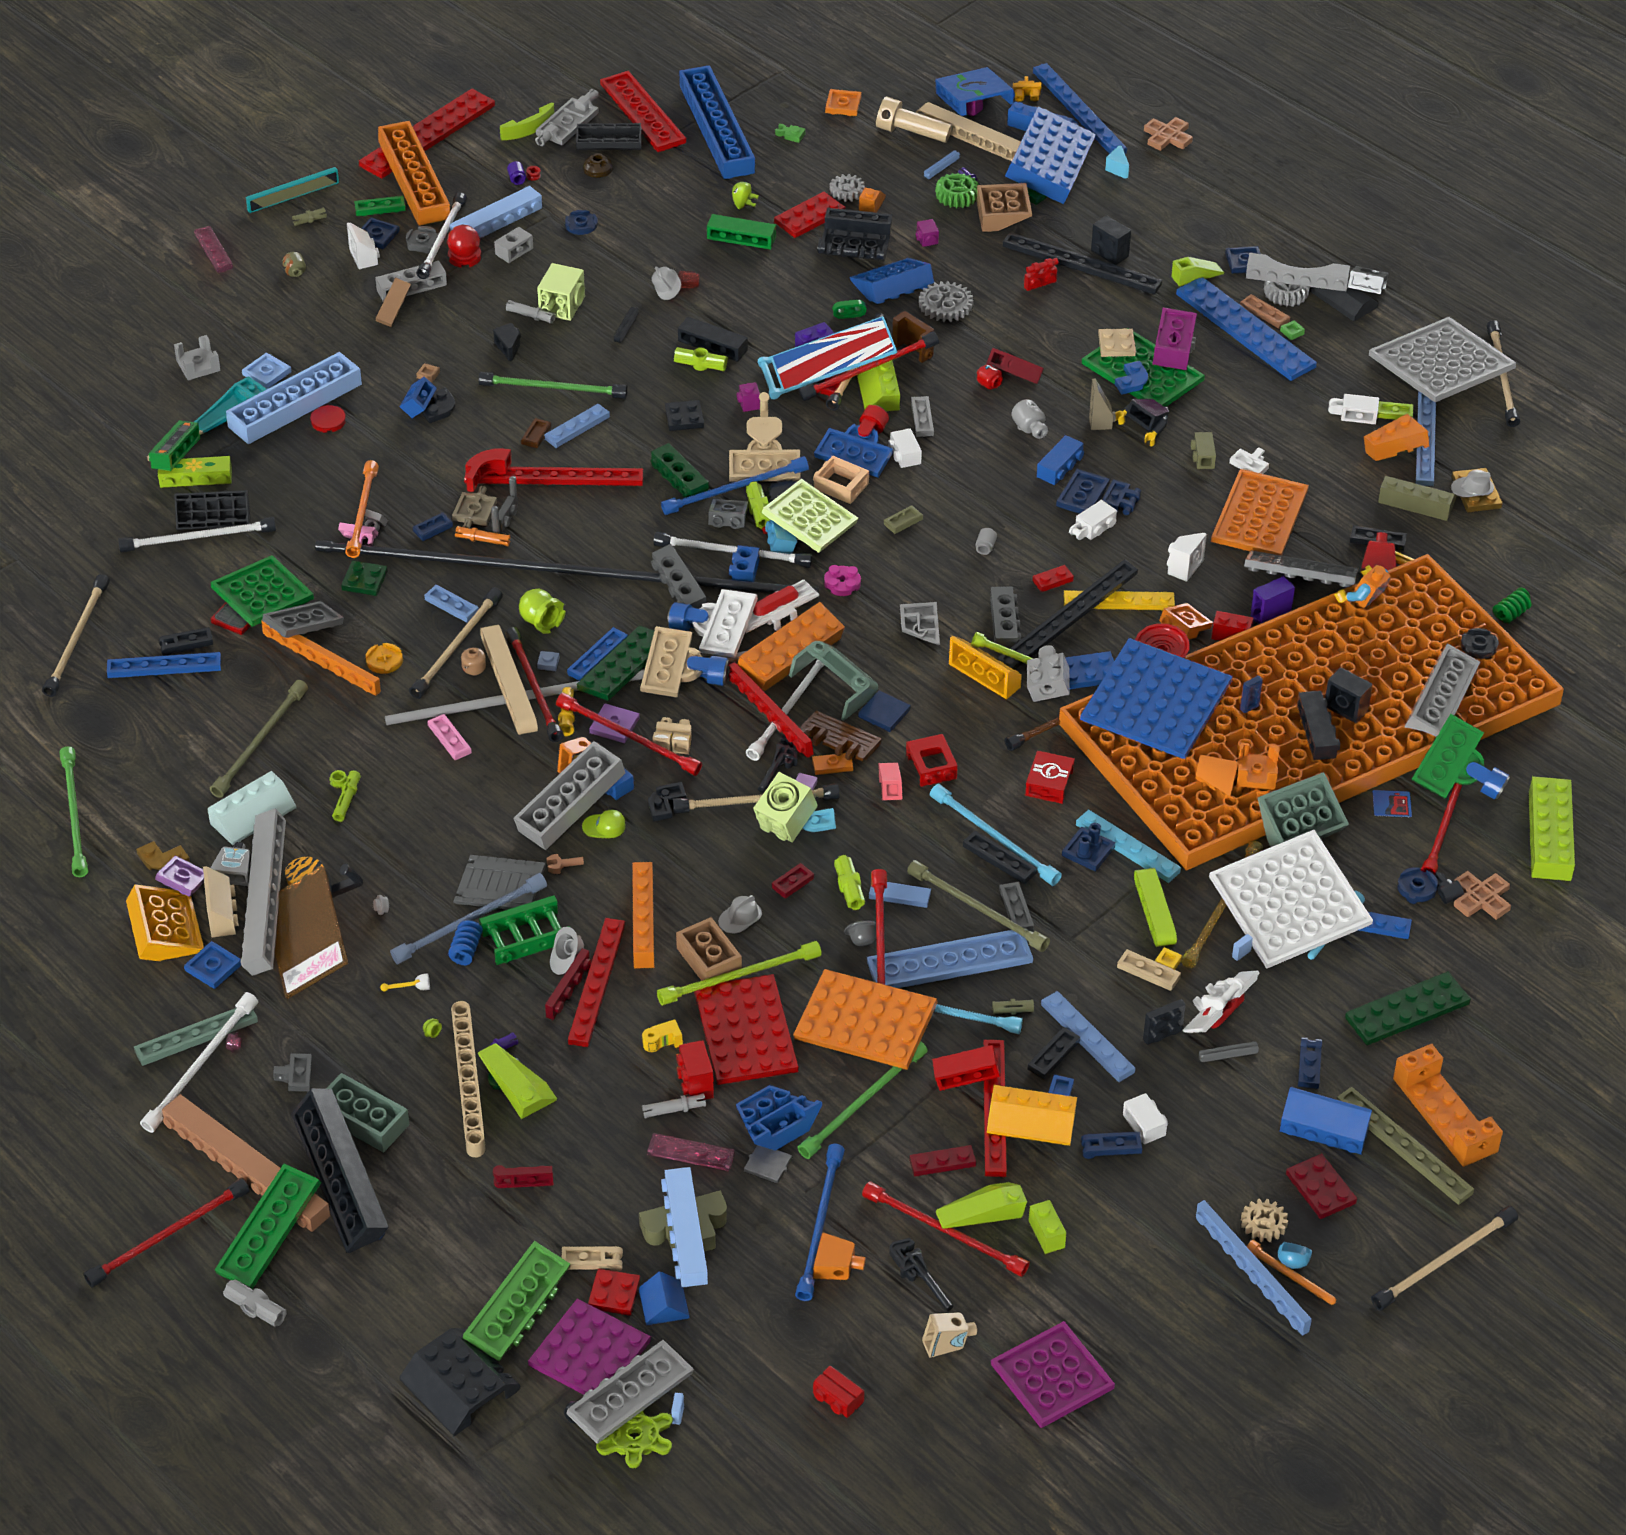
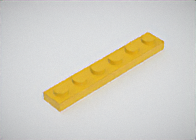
M1064 590V606L1083 591ZM1115 591L1093 609L1163 610L1164 608L1175 606L1174 592Z

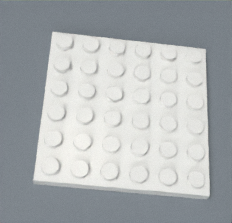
M1315 830L1210 872L1209 875L1245 935L1248 934L1253 938L1252 946L1266 969L1367 927L1373 922V919Z

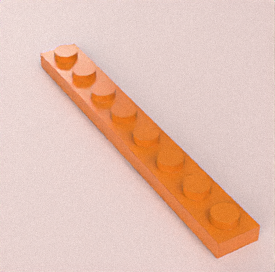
M262 621L263 634L276 640L281 645L287 646L294 652L334 672L337 676L343 677L350 683L363 688L366 692H370L375 696L381 692L378 677L300 634L285 638Z

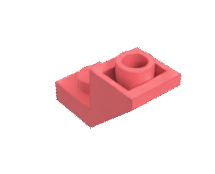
M879 763V783H882V801L902 800V780L898 763Z

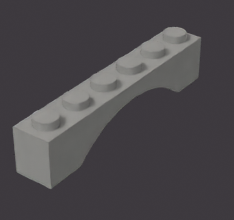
M1249 253L1246 278L1346 291L1350 266L1331 264L1318 268H1298L1277 262L1267 255Z

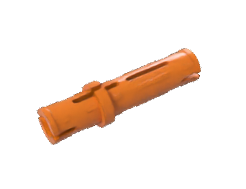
M457 526L455 531L457 532L455 537L470 539L472 542L477 540L505 546L510 544V535L481 531L475 527L470 529Z

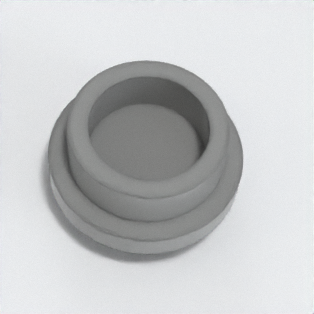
M377 895V898L373 901L374 910L379 915H383L389 910L388 898L382 895Z

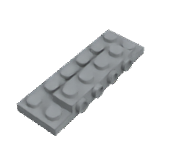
M662 1340L643 1355L635 1356L626 1367H620L610 1379L605 1378L596 1389L587 1391L581 1400L568 1408L566 1414L598 1444L689 1377L694 1369Z

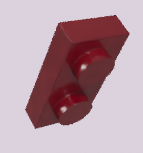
M800 863L772 882V889L786 899L812 881L814 873Z

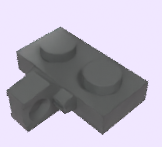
M291 1054L290 1064L274 1066V1081L288 1083V1091H309L311 1054Z

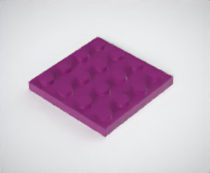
M577 1298L530 1357L528 1366L584 1395L590 1389H596L605 1378L610 1379L614 1376L620 1367L629 1365L635 1356L641 1355L651 1342V1336Z
M1064 1321L991 1360V1366L1040 1428L1106 1394L1115 1387V1383Z

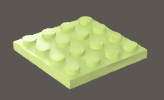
M803 479L792 485L762 510V514L817 552H821L855 525L858 517Z

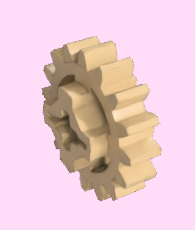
M1258 1199L1257 1204L1251 1201L1249 1207L1245 1206L1244 1212H1242L1241 1227L1246 1228L1245 1234L1252 1233V1239L1260 1237V1242L1264 1238L1271 1242L1272 1237L1278 1240L1280 1234H1285V1228H1287L1288 1224L1287 1213H1283V1206L1277 1208V1202L1270 1204L1269 1199H1266L1265 1203Z

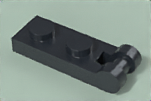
M210 627L161 636L159 638V645L161 646V654L163 656H170L173 652L213 645Z

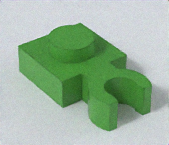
M779 124V129H775V135L785 136L786 140L800 143L805 135V129L793 125L786 127L784 124Z

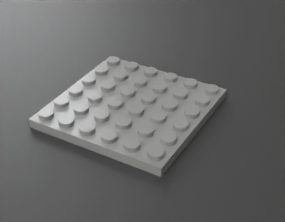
M1450 317L1369 350L1370 357L1434 402L1516 368L1515 361Z

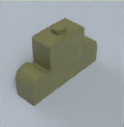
M721 1190L695 1197L704 1252L716 1248L714 1228H721L727 1222V1205ZM665 1206L640 1212L639 1224L648 1244L660 1245L665 1239H668L672 1249L675 1248V1243H670L669 1231L673 1230L672 1226L667 1224V1213H670V1211L665 1209Z

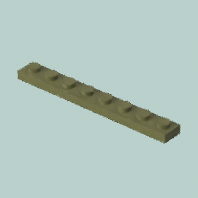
M1350 1087L1337 1097L1339 1101L1371 1109L1369 1130L1458 1205L1473 1195V1187L1353 1087Z

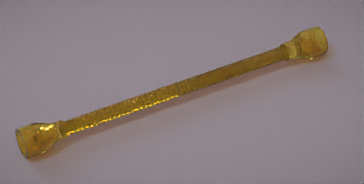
M1251 841L1246 848L1244 858L1263 851V845L1258 841ZM1223 898L1219 901L1197 941L1182 956L1181 962L1184 966L1194 968L1198 963L1202 946L1226 907Z

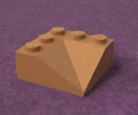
M1026 183L977 185V206L982 232L999 231L1032 216Z

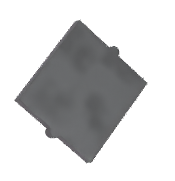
M757 1145L753 1154L749 1155V1161L744 1171L778 1183L783 1173L787 1172V1166L792 1159V1155Z

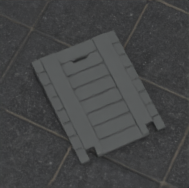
M470 855L468 861L471 863H467L457 890V894L462 895V897L455 896L453 902L461 905L485 906L518 888L520 889L526 883V879L538 873L543 875L546 864L544 862ZM536 893L522 894V896L520 895V897L498 907V909H512L534 902Z

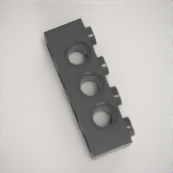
M672 544L652 553V567L655 571H659L663 584L668 585L669 593L672 597H676L677 603L690 604L696 609L701 608L702 604L707 603L705 594Z
M991 587L990 605L994 643L1010 649L1021 640V632H1017L1020 630V620H1016L1018 618V607H1015L1017 605V594L1013 593V587Z

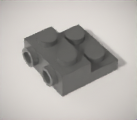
M713 499L709 509L708 525H713L714 527L731 526L733 529L744 527L749 501Z

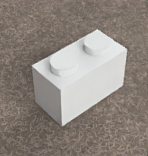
M911 428L891 432L888 446L893 448L894 459L896 462L898 461L900 467L921 464L922 450Z
M1146 1093L1124 1102L1123 1116L1135 1132H1140L1143 1144L1166 1136L1168 1121L1165 1115H1161L1154 1100H1151Z

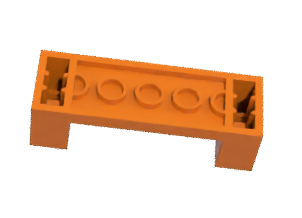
M1433 1044L1398 1057L1393 1077L1394 1081L1463 1167L1498 1152L1503 1131L1491 1116L1478 1121L1440 1074L1443 1057Z

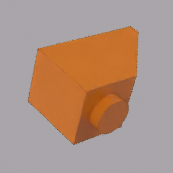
M864 188L859 196V211L877 213L886 195L881 191Z

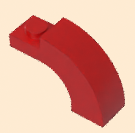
M490 449L480 452L469 459L465 465L466 474L464 478L467 491L474 492L480 480L488 474H506L512 463L511 449Z

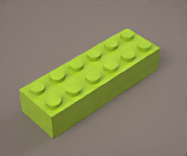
M1532 776L1529 789L1531 877L1571 881L1575 867L1571 780Z

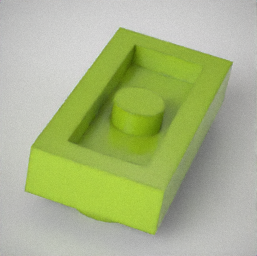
M1379 401L1377 418L1396 420L1406 414L1413 417V404Z

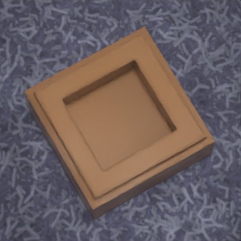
M424 363L416 373L417 378L421 379L425 376L430 382H433L440 373V368Z

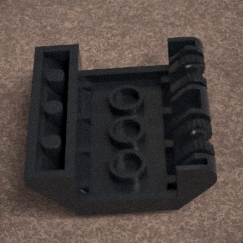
M827 208L825 228L822 238H819L817 252L825 255L885 261L890 241L893 214Z
M451 1328L418 1350L399 1377L400 1381L453 1437L471 1425V1413L503 1391H505V1398L508 1399L516 1394L521 1387L510 1374L503 1373L504 1368L496 1359L463 1339L466 1331L465 1328Z

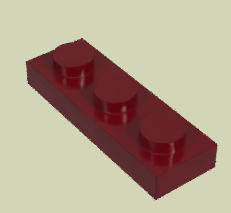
M971 1145L913 1154L909 1157L914 1177L976 1167V1160Z

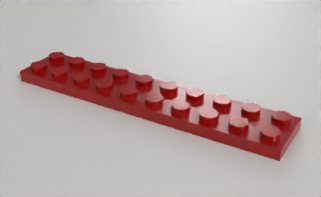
M472 88L412 126L424 152L493 108L495 101ZM381 147L359 160L360 167L381 179L393 172Z

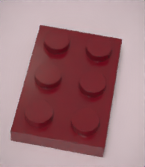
M1319 1154L1286 1169L1288 1178L1320 1219L1350 1207L1357 1202V1197L1323 1154Z

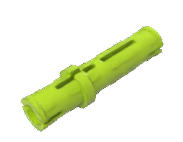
M357 771L349 772L347 781L341 788L342 793L332 814L335 821L341 822L344 820L351 799L357 792V784L361 778L360 773Z

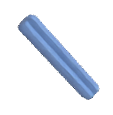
M956 150L952 151L926 169L924 177L930 179L960 158L959 152Z

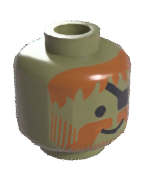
M289 252L283 257L282 265L287 275L297 277L305 272L306 263L300 253Z

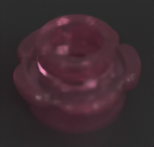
M237 1032L235 1034L229 1033L226 1040L225 1048L231 1050V1052H234L235 1049L239 1050L242 1038L238 1037L239 1034Z

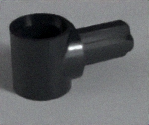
M1435 873L1438 881L1437 885L1439 886L1438 893L1444 904H1448L1464 895L1459 881L1447 879L1443 873Z

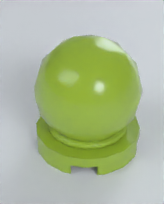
M540 588L529 590L520 598V615L526 622L533 624L537 630L544 634L551 633L550 629L554 626L558 627L566 613L563 610V602L553 598L548 592Z

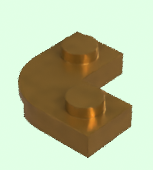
M154 841L136 849L137 855L149 870H152V868L161 870L174 856L190 863V858L181 845L162 853Z

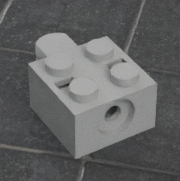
M1050 645L1039 649L1038 658L1027 660V688L1033 702L1070 695L1068 663L1064 653L1057 654L1054 647Z

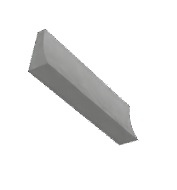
M1447 644L1439 655L1404 727L1420 730L1437 737L1450 713L1455 715L1480 661Z

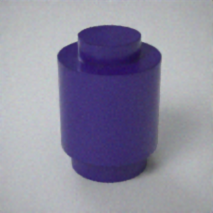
M517 161L510 163L507 171L511 182L515 185L523 184L526 174L522 163Z

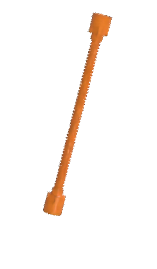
M373 460L367 461L363 469L365 482L353 536L347 542L345 550L346 555L351 558L358 557L361 551L362 544H360L359 538L372 479L377 476L379 468L377 462Z

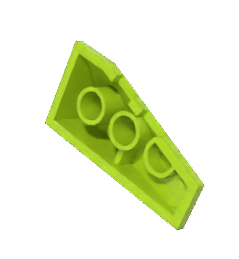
M495 1043L478 1052L479 1057L521 1119L557 1101L556 1096L544 1080Z
M1010 1182L992 1184L937 1209L936 1214L942 1229L1022 1218L1027 1200L1021 1186Z

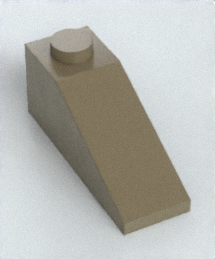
M1092 379L1089 411L1091 430L1112 429V423L1116 420L1115 411L1112 412L1111 404L1097 380Z

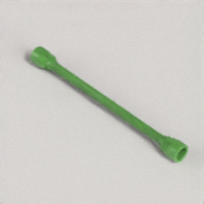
M63 747L59 753L62 766L66 771L74 846L72 874L76 877H83L88 874V864L81 848L73 773L76 755L74 748Z
M921 1041L911 1063L913 1061L917 1062L927 1053V1048ZM893 1066L818 1135L814 1137L809 1136L798 1146L799 1153L804 1158L810 1159L821 1148L820 1144L826 1137L903 1068Z

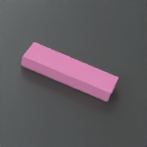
M445 714L428 720V726L454 760L472 753L470 746Z

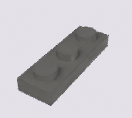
M1019 882L1000 885L999 891L1009 920L1028 931H1034V924Z

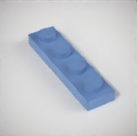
M596 404L546 433L545 440L557 448L609 418V411L600 404Z

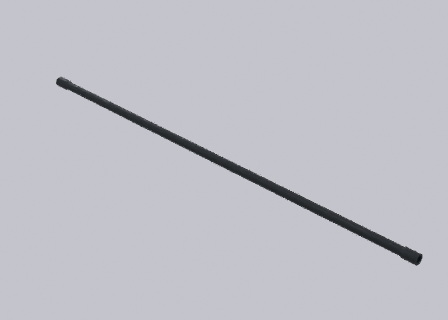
M316 540L315 550L346 553L347 544ZM362 545L360 554L662 582L660 573L366 545ZM693 576L699 586L775 593L787 586H792ZM811 586L819 594V587Z

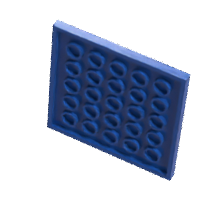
M1129 638L1081 713L1080 720L1185 759L1231 684L1232 676Z

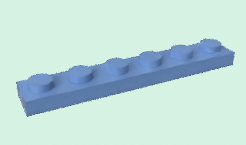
M1058 991L1042 999L1041 1006L1063 1027L1080 1036L1079 1043L1118 1082L1135 1073V1067Z

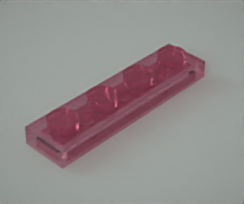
M206 226L194 230L197 240L217 273L233 269V263L212 228Z
M653 1133L648 1147V1155L729 1171L735 1150Z

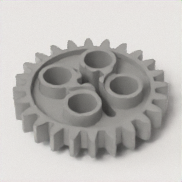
M940 281L939 285L934 282V286L928 285V289L923 288V292H920L919 296L921 312H925V316L930 315V319L936 317V321L942 319L945 322L948 319L952 322L953 318L958 321L959 317L964 318V314L969 315V311H972L973 307L971 291H967V287L962 288V284L956 286V282L950 284L947 281L946 284H943Z

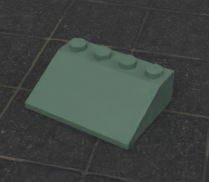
M1324 772L1258 797L1264 829L1270 847L1315 830L1319 838L1322 839L1340 832L1349 825Z

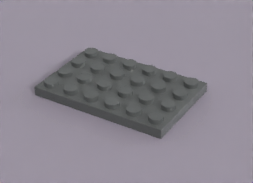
M1253 550L1249 552L1244 565L1250 571L1259 572V569L1267 570L1266 573L1277 575V572L1285 573L1284 576L1295 578L1296 575L1303 576V579L1308 581H1314V578L1321 579V582L1326 584H1332V581L1339 582V585L1344 587H1350V585L1355 584L1359 569Z

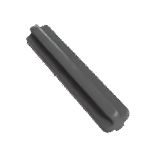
M1253 1041L1199 1051L1200 1062H1208L1258 1053L1259 1047L1257 1042Z

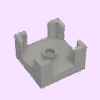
M207 335L199 337L200 348L184 352L181 342L174 344L176 361L187 380L220 371L218 354L216 351L212 353Z

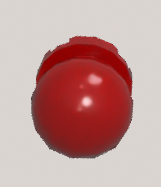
M461 224L455 226L449 232L447 239L449 262L460 268L461 265L472 267L478 264L481 260L478 232L469 225Z

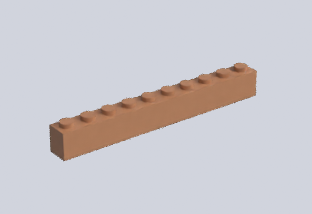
M181 1094L162 1109L163 1122L169 1129L173 1128L181 1138L189 1140L197 1150L204 1151L212 1161L220 1163L227 1172H232L238 1179L243 1178L256 1194L264 1195L279 1172L280 1167ZM314 1193L298 1218L297 1223L302 1228L306 1227L313 1232L330 1217L329 1204Z

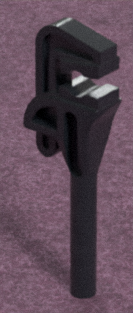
M784 734L781 736L780 742L776 744L773 763L758 787V790L762 793L765 792L781 765L785 763V768L788 769L792 765L797 766L800 752H798L792 742L787 740Z
M911 1238L892 1242L889 1254L900 1268L901 1278L907 1277L909 1281L913 1282L916 1280V1275L921 1277L946 1311H950L954 1307L930 1275L921 1250L919 1248L914 1249L915 1242Z

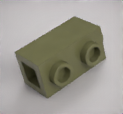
M1195 432L1194 440H1191V450H1194L1193 462H1196L1197 469H1215L1216 452L1212 432Z

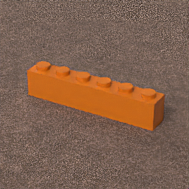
M652 862L633 863L634 968H654Z

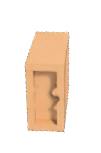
M832 456L823 464L819 471L815 472L813 476L814 488L851 504L869 484V470ZM835 473L852 481L845 487L828 479Z

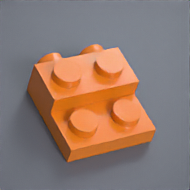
M1188 603L1164 608L1159 619L1161 624H1170L1185 632L1188 639L1197 638L1199 631L1211 629L1213 624L1212 621Z

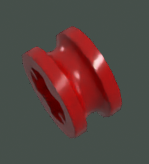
M537 166L528 167L526 169V178L532 181L538 180L541 176L540 168Z

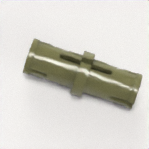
M323 207L314 211L307 210L306 213L292 216V220H297L293 222L297 226L327 218V214L323 213L326 212Z
M1033 999L992 1001L993 1014L1011 1013V1015L1021 1012H1034Z

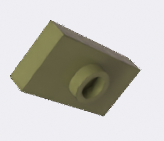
M911 505L884 519V525L896 534L923 520V514Z

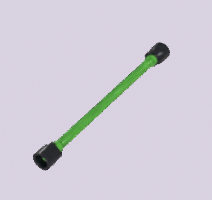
M480 371L479 385L494 386V384L502 383L600 392L612 395L613 398L626 399L627 385L622 384L602 387L498 377L491 372Z

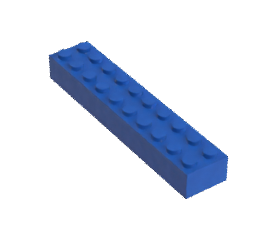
M710 65L680 70V88L723 178L727 179L754 174L755 157Z

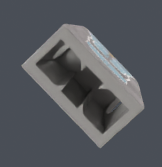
M242 842L234 843L233 848L223 847L213 862L211 869L228 876L230 884L248 886L250 878L249 869L251 868L250 850L245 849L246 846Z

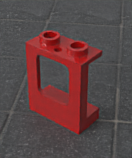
M943 734L906 742V756L908 760H913L920 775V787L957 779L958 765ZM943 753L948 763L947 765L931 769L925 766L922 757Z

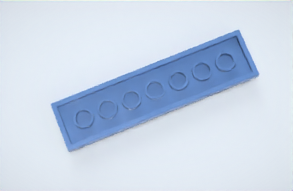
M1013 930L885 953V985L902 988L1033 963V956L1025 937ZM877 955L867 957V964L873 981L877 983Z

